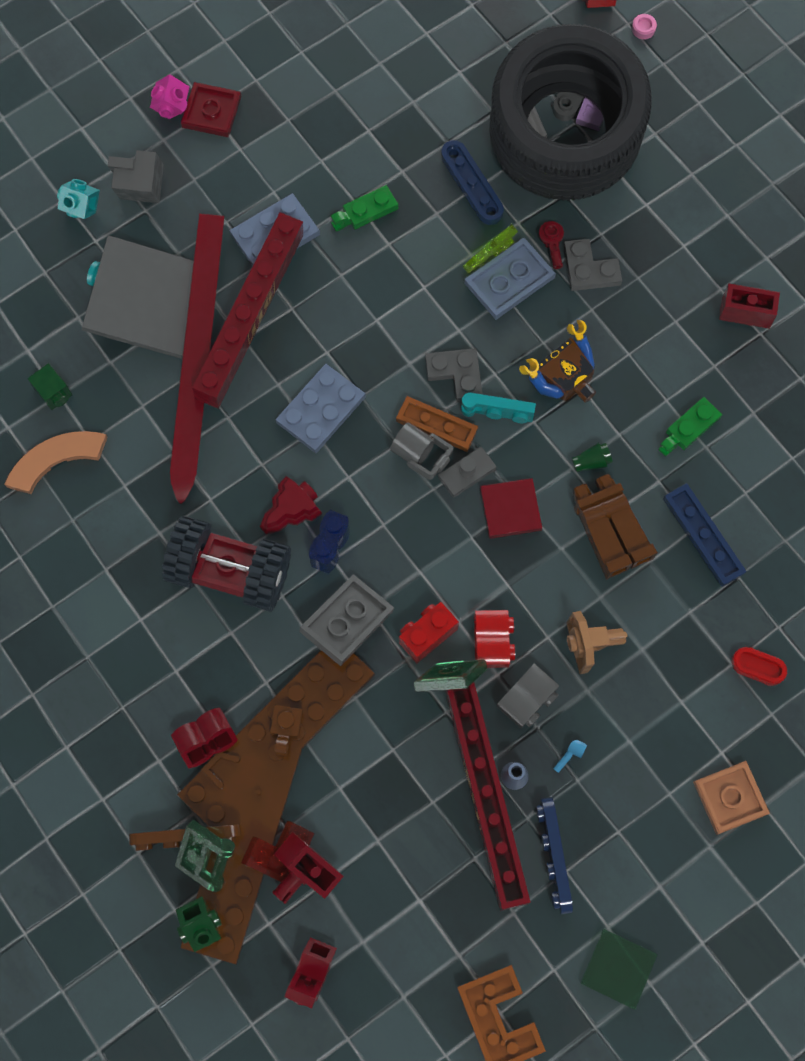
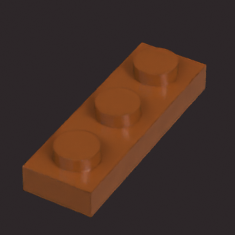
M409 396L406 397L396 417V422L403 425L409 422L428 435L433 433L465 452H468L478 431L477 425Z

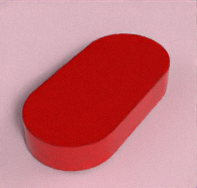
M742 647L732 656V667L738 674L766 685H778L787 676V667L781 659L751 647Z

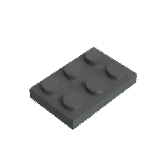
M353 574L300 626L299 632L341 666L393 613L394 607Z

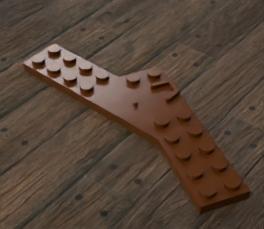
M321 650L236 735L238 741L226 751L216 754L177 794L208 827L241 825V836H235L236 842L218 844V838L214 840L196 899L203 897L210 911L213 909L217 911L222 925L218 927L221 939L210 946L196 951V953L237 965L302 749L375 676V673L354 653L340 666ZM275 705L303 710L299 739L290 738L287 757L276 756L275 745L278 736L270 734ZM182 942V949L193 951L189 942L185 944Z

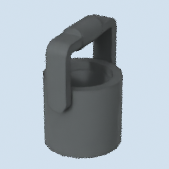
M408 422L396 435L390 451L407 461L409 468L426 479L431 480L438 472L441 473L450 462L453 446L433 433L428 435ZM434 444H436L446 452L440 456L433 465V469L429 471L421 465L430 454Z

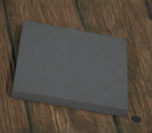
M108 235L82 331L183 359L194 261Z

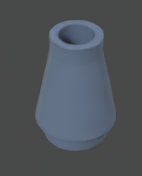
M510 762L503 767L501 780L507 788L518 790L523 788L528 782L529 774L523 764ZM511 770H519L521 775L514 777Z

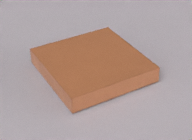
M747 761L693 782L716 835L770 814Z

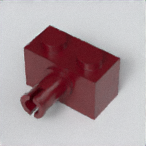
M294 832L274 853L289 871L284 880L272 891L284 904L288 903V900L302 884H307L325 899L344 877L332 864Z

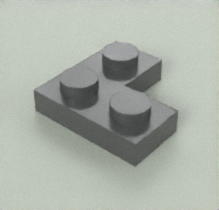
M590 239L564 242L571 291L621 286L622 276L618 258L593 261Z
M476 348L425 353L428 381L454 379L457 402H462V397L466 393L483 395Z

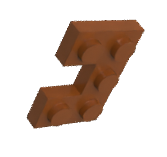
M512 965L457 987L485 1061H524L546 1052L534 1022L508 1033L503 1025L496 1004L523 994Z

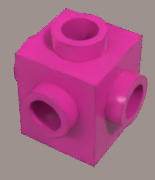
M172 75L164 77L157 81L152 89L150 108L168 119L182 114L187 108L186 100L189 86Z

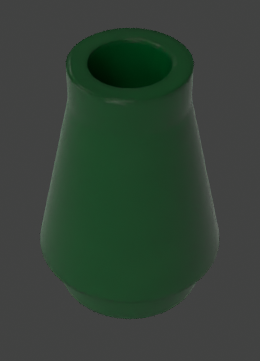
M599 442L579 455L572 457L576 472L605 468L607 464L613 462L607 444H599Z

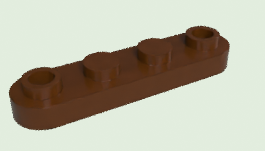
M241 825L129 834V844L135 845L136 851L153 849V843H163V848L180 847V841L189 840L191 846L208 845V839L218 838V844L236 842L235 836H241Z

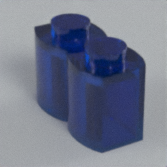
M332 510L325 514L320 524V534L313 540L309 549L311 567L328 574L336 567L339 560V550L346 544L350 534L348 516Z

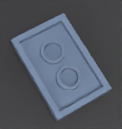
M293 193L229 230L231 237L252 266L279 212L303 221V237L298 248L320 235V230Z
M522 238L465 278L464 284L493 318L497 320L553 280L556 273L525 238Z
M325 364L276 418V423L314 453H317L366 398V393Z

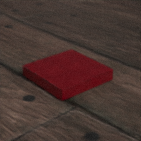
M194 82L187 102V108L181 120L182 128L229 138L242 97L241 92Z
M533 478L480 486L489 539L542 531Z

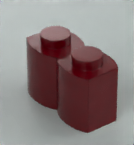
M214 708L205 712L195 722L184 724L171 734L188 768H194L205 763L213 754L226 751L238 741L221 708Z

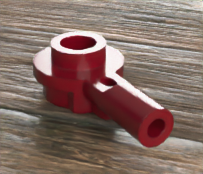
M548 221L541 225L539 237L545 244V247L550 250L553 269H561L563 264L559 245L564 237V230L559 223Z

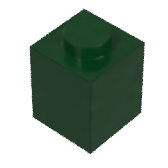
M49 363L27 378L34 390L51 410L63 406L69 397L72 396L68 386Z

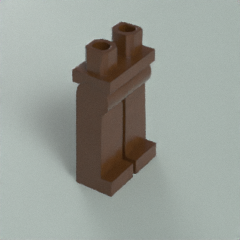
M609 474L596 479L595 484L599 490L597 493L591 494L587 484H582L573 489L576 502L574 510L580 517L606 580L628 571L630 567L633 569L653 560L658 553L653 543L650 544L631 510L629 502L622 492L624 489L621 483L615 484Z

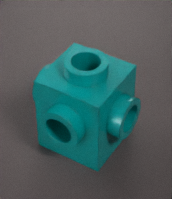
M73 179L59 188L57 193V199L59 200L57 209L66 212L70 217L86 219L96 213L100 190L88 186L83 180Z

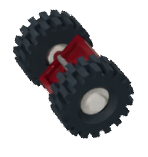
M187 516L180 517L174 526V531L170 535L171 539L167 543V552L164 554L165 562L162 565V569H164L162 572L163 580L190 589L194 587V584L202 585L243 597L245 605L269 612L273 611L277 605V600L281 596V590H283L284 581L287 577V570L289 569V561L291 559V547L267 539L261 540L259 546L213 534L210 523Z

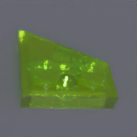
M512 224L509 225L467 261L463 268L468 273H471L491 255L496 257L502 251H505L515 242L512 237L518 233L517 229Z

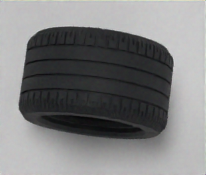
M553 25L546 29L543 28L541 31L538 30L536 33L534 32L520 41L501 63L492 89L490 139L494 153L505 172L521 187L523 186L529 192L532 191L533 194L541 195L548 199L552 198L553 200L562 199V201H570V199H585L612 187L629 171L636 160L649 122L652 94L649 78L643 64L635 52L627 44H624V41H620V38H616L610 32L607 33L605 30L602 31V29L593 28L590 25ZM560 92L577 93L590 99L599 108L605 122V134L585 144H560L539 134L528 122V117L534 106L549 95Z

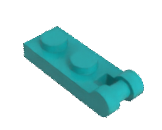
M466 393L462 397L461 412L467 417L477 413L486 415L491 419L508 418L516 423L523 424L533 422L536 403Z

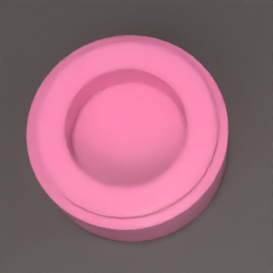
M640 14L635 17L632 24L634 36L639 39L651 38L655 34L657 27L655 18L648 14Z

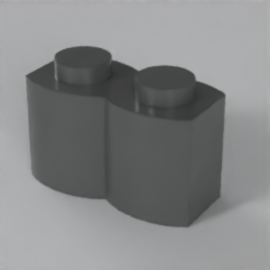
M534 663L499 701L496 707L520 729L525 724L530 728L541 716L537 711L544 704L549 707L559 696L555 692L559 685Z

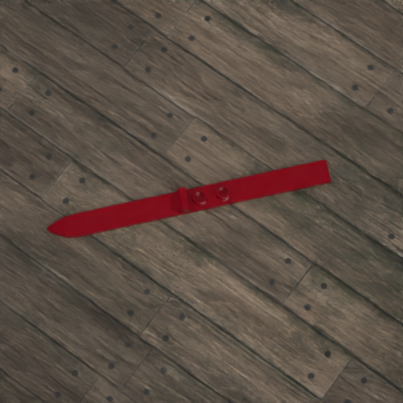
M199 214L170 466L171 485L179 504H182L190 493L198 468L204 403L194 398L192 387L211 348L225 219L224 216Z

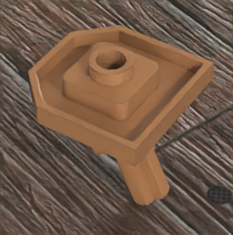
M581 611L572 612L566 622L569 632L567 644L570 652L574 651L579 674L588 673L595 664V651H599L607 646L623 645L626 643V637H628L627 632H624L621 628L607 630L606 626L588 628L587 621Z

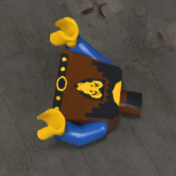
M577 320L579 326L577 332L572 324L567 326L569 334L575 335L576 338L574 340L569 338L540 363L533 358L526 359L530 369L525 365L520 366V372L524 375H530L529 380L541 395L567 401L574 394H577L586 403L596 394V391L588 384L592 380L595 364L587 336L583 335L587 328L584 321Z

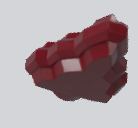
M286 476L278 484L279 491L272 498L273 507L265 513L260 529L267 535L281 531L288 524L298 526L305 520L312 522L322 515L321 510L314 502L318 498L316 492L305 481L298 485Z

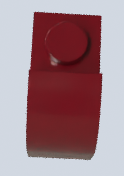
M310 937L284 997L298 1005L312 1008L323 988L337 948Z

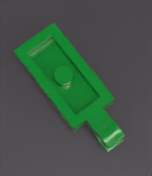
M385 185L343 205V212L339 211L331 215L333 220L331 225L336 232L350 224L356 230L398 210V202L388 186Z
M703 397L667 429L666 434L669 437L661 443L662 446L658 450L666 457L678 445L683 450L687 449L714 425L723 414Z

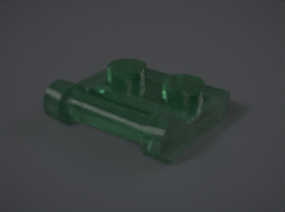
M193 820L186 826L175 867L206 889L218 892L223 887V874L228 858L233 855L235 844L230 839H221ZM213 851L217 854L212 873H210L206 868Z

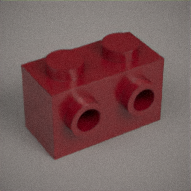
M728 283L722 297L719 320L770 329L777 316L780 292Z

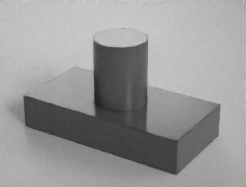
M479 447L440 473L438 479L450 495L455 498L494 472L497 466L484 449Z

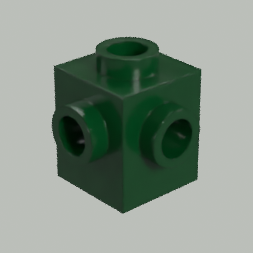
M203 897L176 909L180 924L177 927L179 936L184 944L189 942L194 952L210 946L221 939L218 927L222 925L220 917L215 909L210 911Z

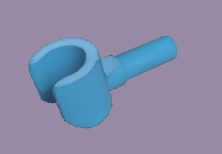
M579 740L572 741L565 755L553 769L559 773L571 759L572 755L581 758L587 745Z

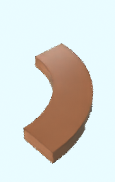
M81 431L65 433L45 440L28 451L18 461L4 485L10 489L32 494L40 479L51 470V467L58 463L77 459L99 461L108 437L106 434Z

